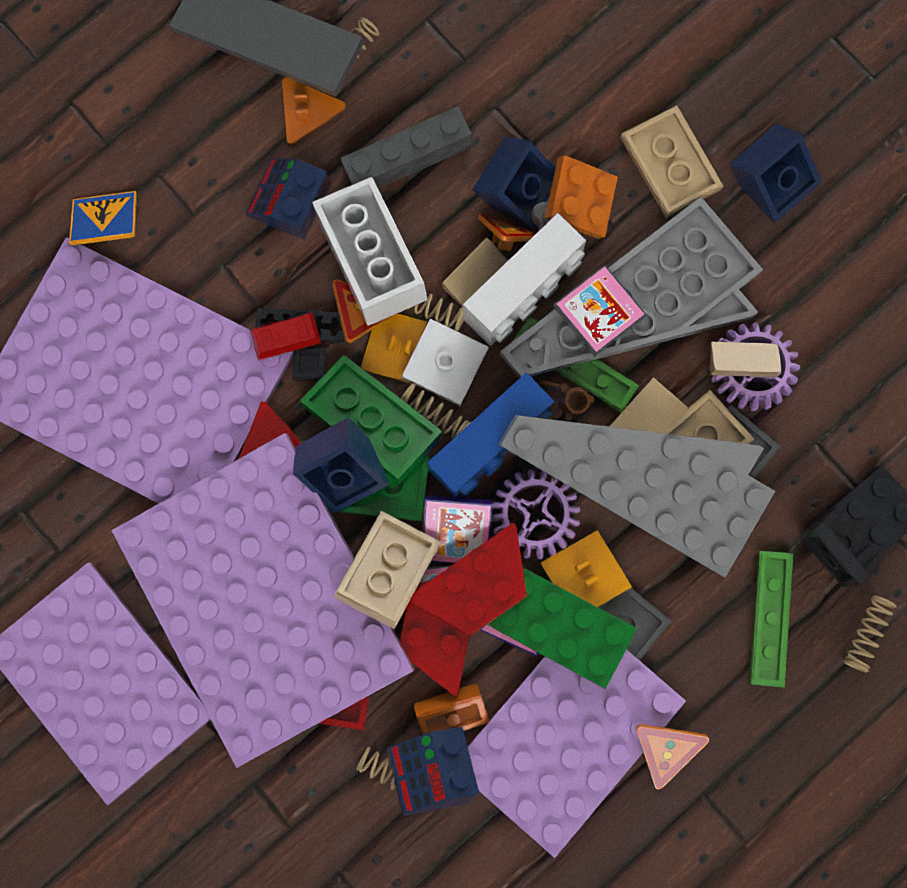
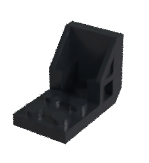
M882 465L806 528L799 538L843 588L861 584L872 574L885 557L883 553L907 533V492Z

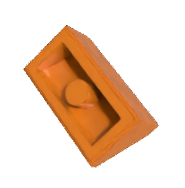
M477 684L459 688L458 696L447 692L414 704L422 734L456 727H463V731L489 723Z

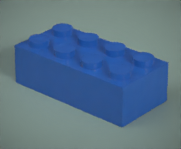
M526 372L427 463L428 472L451 497L458 498L462 496L467 498L478 488V479L482 475L486 474L490 477L502 466L503 456L509 451L498 445L514 416L551 419L554 401Z

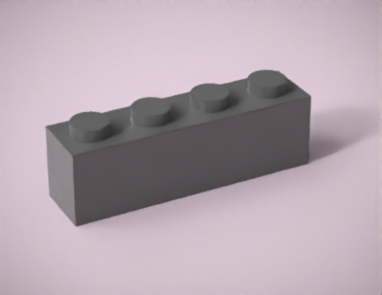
M457 106L340 159L350 186L372 177L379 189L471 148L472 134Z

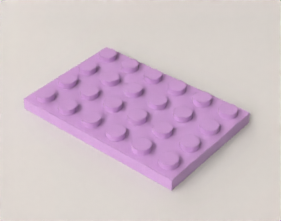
M90 562L85 564L0 634V670L107 805L114 802L211 720L195 690Z
M628 650L625 651L606 690L544 657L468 746L478 789L555 858L643 753L636 726L645 724L665 727L686 700Z

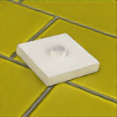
M430 319L401 378L460 406L488 350V346Z

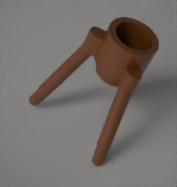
M533 379L540 387L560 393L558 406L563 413L556 420L570 421L573 415L586 412L590 403L594 401V397L589 396L588 392L580 387L569 388L567 384L560 385L541 379Z

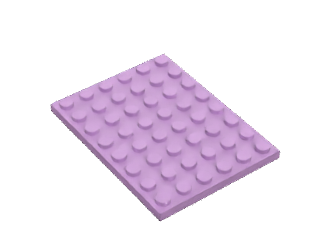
M66 237L0 353V422L157 503H161L238 460L261 401L268 404L293 357V351L258 361L249 329L81 244L70 246L69 238Z
M286 433L111 530L236 768L415 670L393 628L334 598L336 590L354 560V556L318 493L310 491L293 475L296 452L292 441Z

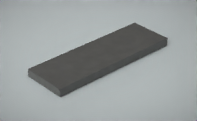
M182 0L169 25L173 32L337 97L364 44L362 36L270 0Z

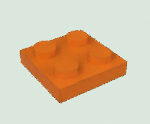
M566 155L558 157L545 219L550 221L558 213L576 231L596 239L604 238L618 176Z

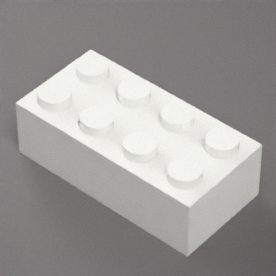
M372 177L312 202L319 224L367 326L428 300L424 281Z
M557 213L463 304V320L489 346L496 340L502 343L513 332L512 326L519 318L522 321L526 320L537 308L535 304L542 296L547 299L559 287L557 282L565 274L571 276L582 265L580 260L585 255L583 250L586 240Z

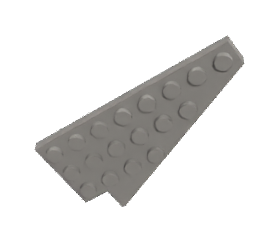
M700 197L608 268L647 314L638 324L594 357L554 309L502 349L500 355L520 379L526 372L530 376H535L749 320L755 317L758 311L740 289L761 274L763 269L703 198Z
M520 415L514 416L498 445L725 578L775 493L774 490L749 476L750 471L764 449L760 445Z

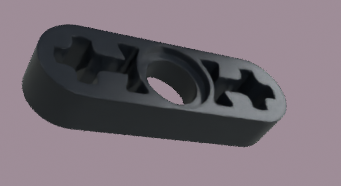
M265 309L257 315L255 320L257 328L261 327L263 323H268L270 317H274L275 322L285 320V317L293 318L313 312L317 329V319H322V326H332L333 321H339L342 327L338 312ZM320 329L322 334L320 340L323 344H340L345 341L343 330H339L337 336H332L329 329Z

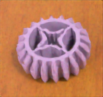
M753 323L749 332L748 328L742 324L738 327V334L731 329L726 333L727 339L720 338L718 341L778 344L781 363V374L778 377L749 376L747 378L746 376H740L736 381L733 376H712V382L722 381L723 383L717 389L719 394L726 390L730 393L726 402L731 403L735 398L739 399V409H743L747 402H749L751 411L758 409L759 401L765 410L771 408V400L778 405L783 401L781 394L790 395L792 389L789 385H794L798 381V378L791 373L797 372L800 369V365L790 362L798 357V352L792 351L788 353L787 349L792 345V341L787 340L782 343L779 340L783 335L782 331H778L773 336L770 334V325H766L762 332H760L758 323ZM757 381L763 385L767 383L772 388L765 391H752L745 387L749 382Z
M533 469L528 470V480L524 481L520 472L516 473L515 480L517 485H514L508 479L504 481V485L509 492L497 490L496 496L502 499L503 503L493 502L492 508L501 511V514L492 515L491 522H502L501 526L494 529L495 534L499 533L510 525L508 506L510 505L515 508L524 519V524L518 533L519 547H525L524 558L528 559L531 549H536L537 559H542L544 554L543 548H547L548 553L553 556L556 554L554 543H557L562 549L567 547L566 541L562 538L563 535L571 539L574 538L575 533L568 529V525L576 527L579 526L580 521L570 518V514L579 513L580 507L569 506V503L577 499L576 494H570L567 497L564 495L570 486L563 484L558 488L555 486L558 479L554 477L551 483L545 481L547 473L541 471L540 479H535ZM526 489H543V492L535 501L529 502L515 497ZM552 495L561 506L562 523L555 520V517L549 514L547 510V504ZM544 500L540 513L544 519L539 521L537 518L536 522H532L531 526L526 528L530 521V513L526 510L530 507L532 509L535 506L538 507L540 502ZM536 527H544L557 532L550 538L541 541L527 539L531 531Z

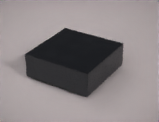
M306 347L293 351V381H319L326 374V347Z

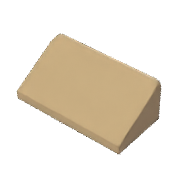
M486 238L442 283L443 289L463 307V304L508 260Z
M711 342L710 375L778 377L781 374L778 344Z

